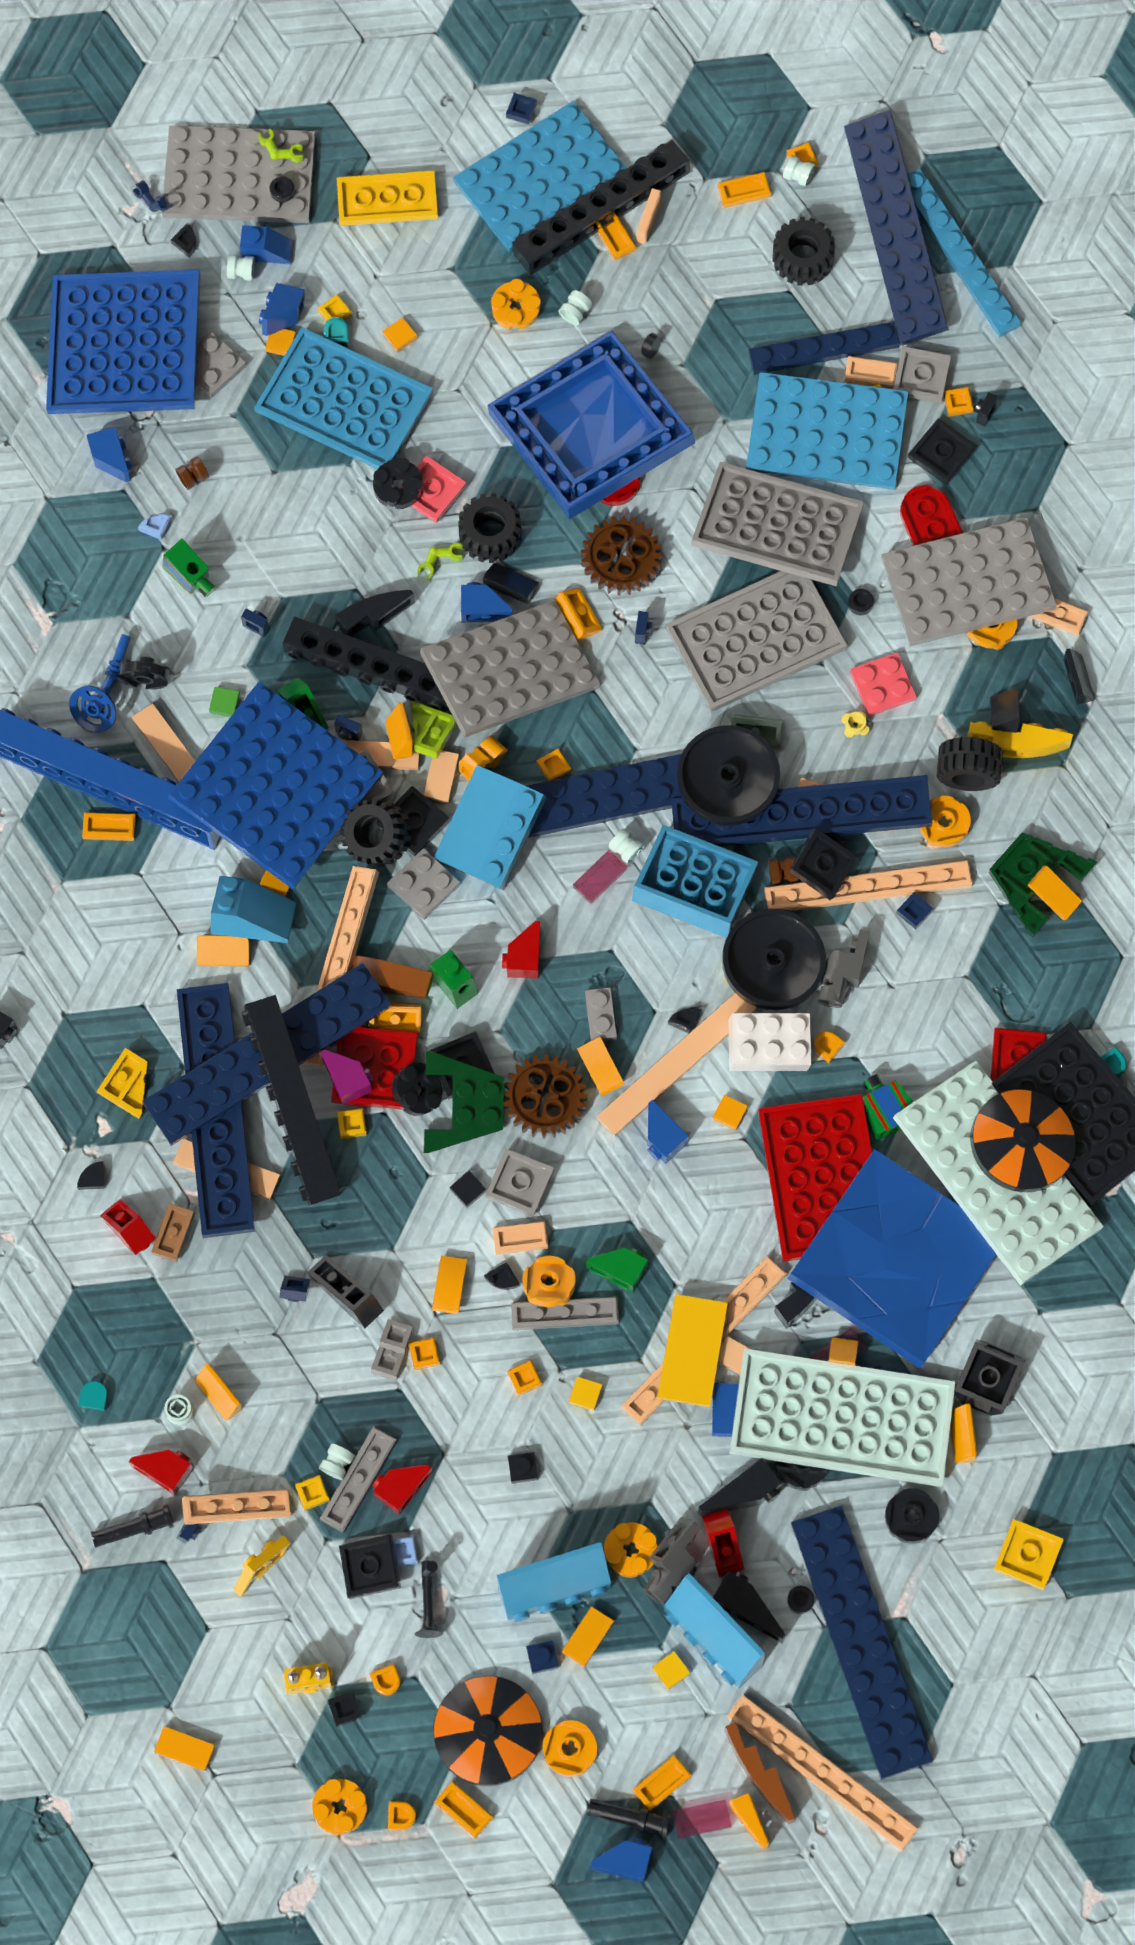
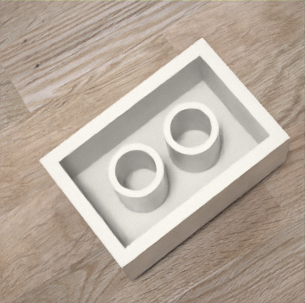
M732 1013L729 1017V1071H807L811 1066L810 1013Z

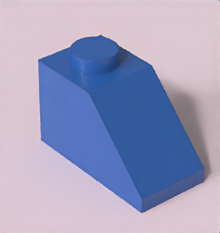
M242 225L240 240L241 258L254 256L255 262L291 264L292 239L268 227Z
M469 582L466 585H461L462 623L495 622L512 616V608L487 585H481L478 582Z
M651 1100L648 1103L647 1146L649 1148L647 1150L655 1160L661 1159L666 1164L688 1144L689 1136Z
M632 1838L631 1842L625 1840L592 1860L590 1868L594 1871L644 1883L652 1847L647 1846L648 1842L642 1839Z

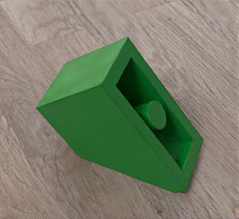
M299 677L277 690L280 697L324 729L329 728L309 687Z
M624 1247L588 1258L586 1269L633 1293L648 1267V1259L645 1258L646 1255L634 1248L630 1251Z

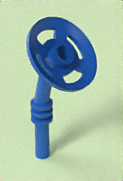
M121 634L113 660H110V666H107L109 671H105L106 678L101 689L90 685L82 686L76 689L70 697L69 708L74 720L82 728L90 732H105L116 721V707L109 694L116 679H119L120 662L124 659L131 637ZM88 691L97 692L98 695H90ZM79 696L82 697V700H81V709H82V710H81V711H80L79 708H78V698H79ZM110 708H111V716H110V719H109V718H108V714H109V711H110ZM90 716L95 719H100L101 724H94L88 721L86 718Z

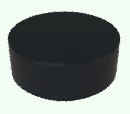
M280 176L273 179L270 183V195L275 201L287 202L294 196V184L289 178Z
M653 332L648 334L641 348L642 355L652 359L660 348L662 337Z
M856 589L850 594L848 607L852 613L866 615L873 608L874 598L868 590Z
M806 1586L792 1588L787 1596V1604L790 1610L797 1614L809 1612L814 1604L813 1592Z

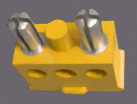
M328 1662L284 1669L286 1694L301 1692L309 1694L315 1693L317 1690L335 1687L332 1667H329Z

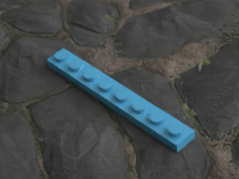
M919 168L909 173L908 176L920 218L998 337L1000 338L1019 328L1021 321L921 169Z

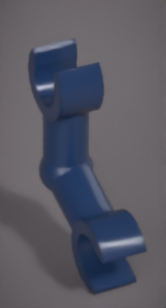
M142 180L135 184L137 188L132 190L134 195L139 199L142 198L150 211L157 212L161 210L165 212L173 207V204L169 205L165 200V197L168 196L167 193L160 195L155 200L150 194L149 187L145 181Z

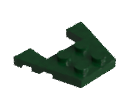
M1021 833L992 865L988 873L1029 935L1034 937L1047 923L1048 917L1029 903L1036 893L1028 886V883L1043 866H1048L1054 873L1062 866L1082 882L1096 867L1097 862L1091 858L1080 857L1070 850L1065 851L1052 846L1053 844L1036 837Z
M426 1051V1075L453 1076L451 1130L424 1129L423 1153H431L503 1130L504 1077L435 1052Z

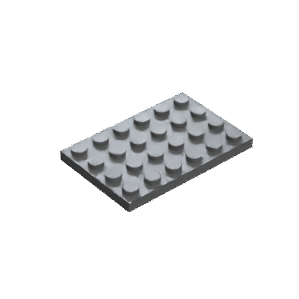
M169 126L164 193L168 194L165 197L166 202L169 205L173 204V207L162 212V217L309 223L315 131L272 130L274 142L278 149H290L295 144L303 146V152H295L294 155H303L304 161L295 163L291 159H271L266 146H262L258 140V133L264 139L270 138L268 129ZM284 176L293 182L294 196L289 201L277 202L271 197L269 186L273 179Z
M719 462L695 529L691 546L837 586L864 502Z
M1027 517L884 553L881 556L910 647L1056 610L1057 605Z
M783 571L666 624V630L711 712L847 650L845 640L811 579Z
M555 600L422 647L420 650V654L464 738L591 692L600 686V682Z

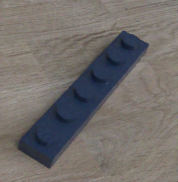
M888 322L750 348L748 354L753 375H757L760 372L768 373L848 358V356L853 357L899 348V340L894 322Z

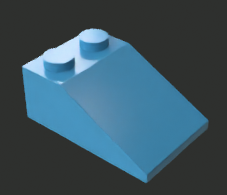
M219 876L211 910V934L288 943L296 902L245 878Z

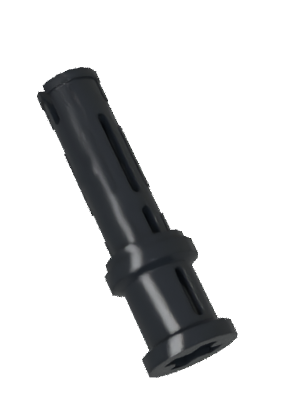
M166 1504L163 1505L162 1509L153 1512H141L138 1518L91 1531V1536L95 1548H98L99 1546L143 1532L145 1535H150L157 1529L167 1526L173 1528L174 1522L169 1506Z
M592 1798L587 1810V1816L637 1828L640 1833L647 1831L659 1834L663 1839L667 1838L672 1817L670 1814L662 1816L651 1813L646 1808L638 1811Z

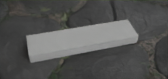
M617 1296L570 1299L567 1304L554 1307H543L531 1304L530 1302L511 1303L513 1331L619 1324Z
M373 1426L320 1517L322 1522L342 1533L345 1532L396 1444V1438Z

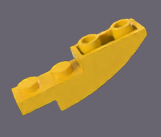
M970 722L967 737L981 738L999 745L1003 750V757L1033 758L1058 753L1070 748L1073 734L1061 728H1054L1053 730L1043 728V726L1037 723L1023 724L1021 733L992 730L991 725L986 722Z

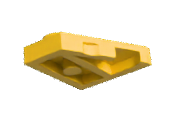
M125 1048L98 1088L97 1093L140 1119L142 1115L147 1061Z
M283 1535L277 1541L272 1539L266 1543L258 1556L255 1554L251 1555L243 1563L245 1568L233 1590L240 1597L244 1595L250 1582L256 1577L260 1579L284 1556L291 1542Z

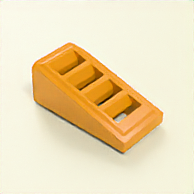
M747 1793L730 1800L729 1806L758 1846L762 1850L768 1849L769 1841L750 1794Z

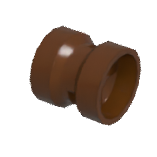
M197 456L191 459L188 465H181L175 469L177 476L187 490L193 488L196 482H203L210 478L207 469Z
M795 856L786 857L785 860L769 859L771 884H779L783 880H788L789 882L798 881V878L789 872L795 861Z

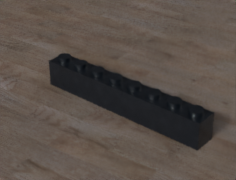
M273 995L244 1005L245 1011L241 1012L245 1026H250L253 1036L249 1037L253 1051H258L261 1061L257 1062L261 1076H266L269 1086L266 1087L270 1102L275 1101L278 1110L274 1112L278 1127L283 1126L286 1135L282 1137L286 1152L291 1151L294 1161H291L290 1165L294 1177L299 1176L302 1186L298 1187L303 1202L307 1201L308 1206L340 1196L336 1178L277 997Z

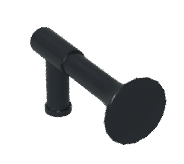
M422 1561L423 1623L421 1629L415 1633V1636L435 1638L443 1635V1632L436 1628L433 1616L434 1573L438 1570V1564L435 1561Z

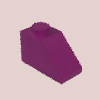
M327 1050L320 1052L322 1061L343 1105L372 1092L370 1084L374 1082L368 1068H362L359 1061Z

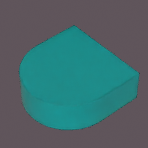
M340 317L328 319L323 329L324 338L335 343L349 342V330L346 321Z
M1116 1046L1101 1056L1102 1060L1117 1077L1124 1073L1127 1064L1126 1059Z
M95 1381L85 1384L80 1392L78 1407L105 1411L108 1393L104 1385Z

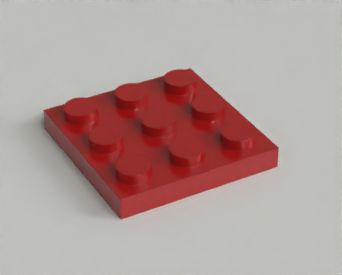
M358 1028L339 1040L336 1054L359 1061L363 1069H369L374 1080L373 1083H370L371 1093L346 1103V1105L403 1110L404 1108L401 1104L396 1103L393 1098L392 1081L401 1068L415 1063L418 1034L415 1032ZM333 1084L331 1103L343 1104Z

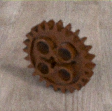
M613 516L611 524H608L604 519L602 520V528L594 525L595 534L592 532L587 533L588 540H583V548L585 549L581 550V557L584 558L581 560V565L586 567L585 576L591 575V583L599 581V590L607 586L608 594L614 588L617 589L618 596L621 595L622 589H626L628 595H631V588L635 587L640 592L641 583L648 587L649 578L656 579L655 571H660L661 564L658 562L662 561V554H660L662 545L657 544L658 536H652V528L644 530V521L637 526L635 525L636 520L634 517L629 523L626 522L625 516L622 517L621 522H617L615 516ZM614 537H622L624 540L622 542H614L612 539ZM631 539H635L634 541H632V542L630 543V545H628V542H629ZM637 549H641L645 553L642 555H636L633 552ZM601 556H607L610 558V560L602 562L598 560V558ZM613 566H615V569L613 570V572H611V573L608 572V571H610V570L613 568ZM621 569H629L631 573L623 575L619 571Z
M545 1054L543 1061H539L537 1055H534V1063L524 1059L525 1067L522 1068L516 1065L517 1075L509 1073L508 1076L512 1082L504 1083V1088L509 1090L504 1092V1099L508 1100L503 1103L504 1109H511L507 1113V1117H516L513 1122L515 1127L521 1123L523 1124L522 1133L532 1129V1137H535L539 1131L543 1139H545L547 1132H551L552 1136L556 1138V1130L558 1129L563 1134H566V1125L572 1128L575 1127L573 1118L577 1120L582 1119V1115L578 1110H586V1105L582 1102L587 1101V1094L581 1092L587 1090L586 1084H579L583 1080L582 1074L574 1076L577 1067L574 1066L568 1069V1060L559 1064L558 1056H555L553 1061H549L548 1055ZM552 1075L553 1080L549 1087V1097H546L542 1116L537 1117L541 1106V1096L545 1094L548 1077ZM535 1076L543 1079L540 1085H533L529 1081ZM560 1083L568 1086L565 1092H558L554 1088ZM527 1100H531L536 1105L532 1109H525L522 1107V1104ZM555 1107L558 1108L561 1111V1113L558 1116L553 1117L548 1115L547 1111L550 1108Z

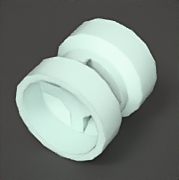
M792 155L785 167L783 178L789 181L796 180L799 185L807 187L813 176L815 164L801 162L800 158Z
M229 254L227 279H236L240 276L244 280L252 281L255 268L254 256L239 258L237 255Z
M573 290L568 296V302L560 307L559 314L570 324L579 325L583 319L584 312H588L592 307V302L585 294Z
M627 829L621 830L609 844V848L614 853H619L621 859L628 865L642 853L645 847L639 840H634L632 834Z
M176 1394L167 1399L164 1409L171 1424L175 1426L187 1425L193 1417V1409L187 1397Z
M331 1444L327 1451L328 1456L325 1460H322L319 1469L331 1477L342 1480L346 1474L344 1467L351 1464L354 1454L343 1447Z

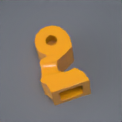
M490 736L478 748L475 747L472 753H467L459 761V772L470 781L477 765L483 768L494 769L499 765L498 763L504 758L508 750L494 736Z

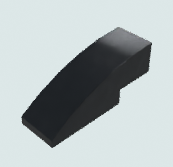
M399 590L363 599L335 614L336 623L345 635L351 637L368 625L376 632L415 603L414 593L412 590Z
M790 1282L789 1287L793 1294L777 1304L774 1309V1313L786 1329L800 1319L816 1301L815 1297L793 1282Z

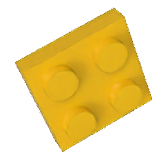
M1013 1519L993 1570L1044 1590L1064 1539Z

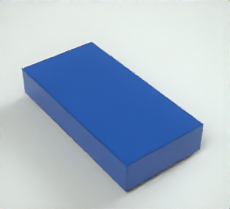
M714 1383L712 1408L713 1437H732L739 1384Z

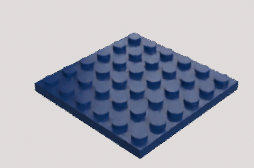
M173 270L53 275L46 400L47 413L74 414L195 409L200 271Z
M258 681L169 794L168 798L294 890L343 826L344 819L347 820L349 817L346 814L349 809L355 810L353 805L363 800L383 771Z

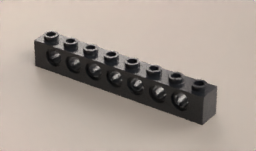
M673 140L659 145L652 153L646 157H640L632 166L620 170L607 182L598 184L590 193L581 195L568 207L559 209L548 220L539 222L535 228L526 234H520L512 242L513 255L531 276L596 234L599 228H601L595 224L597 221H599L604 229L614 222L613 211H615L614 213L618 218H621L647 201L652 189L661 192L689 174V159Z
M294 616L283 641L284 652L289 657L296 660L305 659L310 661L315 667H327L340 676L347 677L349 675L355 677L362 684H374L380 686L387 693L394 694L396 692L404 695L406 699L412 702H418L419 700L436 710L441 711L444 709L451 712L425 663ZM309 642L318 643L314 648L306 647V644ZM333 650L341 652L340 655L335 657L329 655ZM359 658L365 660L361 665L352 663L355 659ZM380 667L388 668V671L385 673L376 672ZM405 675L412 677V679L408 682H402L401 680H399L402 676ZM426 684L436 686L433 690H425L423 688Z

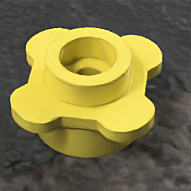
M852 712L843 715L842 722L845 724L844 734L846 737L852 738L858 734L865 736L869 733V727L866 726L867 716L864 712Z

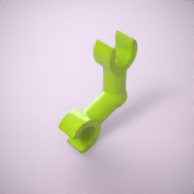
M270 128L268 129L270 136L268 139L262 138L261 134L258 133L259 143L262 146H266L272 160L291 159L295 163L304 161L303 155H294L295 152H303L302 145L295 144L290 149H278L274 142V133Z
M454 543L450 547H431L425 562L420 564L417 569L418 577L422 570L428 569L430 571L428 580H431L434 575L433 566L438 557H450L455 562L463 560L462 555H454L452 553L454 550H462L463 545Z

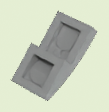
M390 1319L387 1320L376 1357L371 1367V1374L394 1381L397 1380L413 1326Z

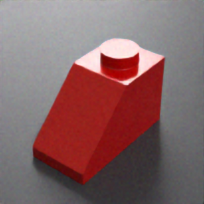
M540 921L533 922L508 944V952L502 954V969H507L508 978L538 979Z
M121 1199L100 1215L123 1244L135 1255L146 1250L150 1243L156 1239L142 1218Z
M168 1449L134 1456L128 1461L133 1469L174 1496L193 1471V1467L189 1463L191 1459L178 1450L176 1453Z
M428 1465L392 1469L386 1475L382 1473L373 1484L375 1488L373 1490L374 1497L400 1516L432 1475V1468Z
M724 1509L701 1516L718 1576L726 1575L727 1571L734 1573L735 1571L744 1570L735 1526L728 1510Z

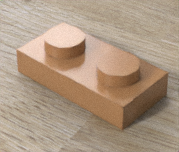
M169 1203L151 1251L152 1255L174 1262L178 1261L195 1214L194 1211Z

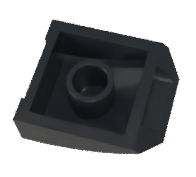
M976 1339L954 1394L962 1404H970L971 1408L990 1416L1003 1414L1026 1360L988 1342Z

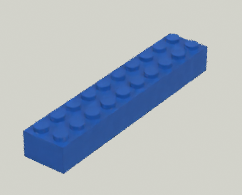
M6 708L0 710L1 758L127 813L135 814L141 819L210 849H216L221 836L168 798L169 794L176 787L174 781L165 777L162 779L153 776L151 771L142 767L136 769L122 758L117 757L113 759L99 748H93L92 750L85 747L84 743L76 738H70L69 740L62 737L61 733L55 729L47 728L46 730L41 728L32 719L25 718L23 720L18 718L15 713Z

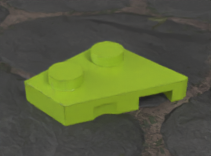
M413 701V750L437 759L456 728L457 723L453 715Z

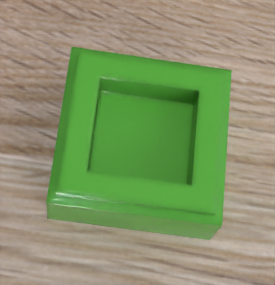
M214 687L209 712L211 714L231 717L237 709L240 696L239 691Z

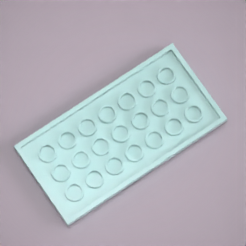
M974 1061L895 1114L893 1119L1021 1286L1101 1231L1104 1226L1064 1175L1055 1184L1046 1189L1027 1193L1003 1188L983 1173L972 1153L970 1144L971 1128L982 1106L999 1093L993 1087L991 1079L978 1062Z
M744 1348L729 1454L942 1487L955 1381Z

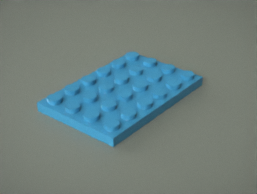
M574 101L455 175L453 182L507 251L511 253L513 251L512 242L520 234H526L535 228L539 222L548 220L559 209L568 207L581 195L590 193L598 184L607 182L617 172L627 168Z
M301 327L254 409L255 412L378 469L383 463L394 460L433 394V388Z
M760 372L746 469L760 473L895 490L908 391Z

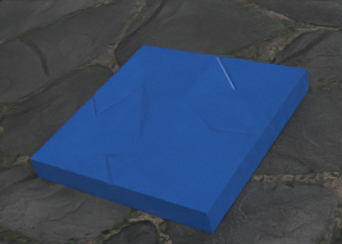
M613 330L487 405L490 417L569 519L695 444L692 430Z
M874 1149L787 1279L918 1368H921L996 1253L959 1205Z

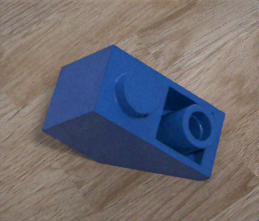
M280 283L275 284L273 292H268L266 310L262 309L260 313L259 324H262V335L268 336L298 324L304 308L305 289Z
M115 427L87 434L95 467L124 482H129L128 472L133 471L129 456L124 457L122 450L126 449L123 435H117Z

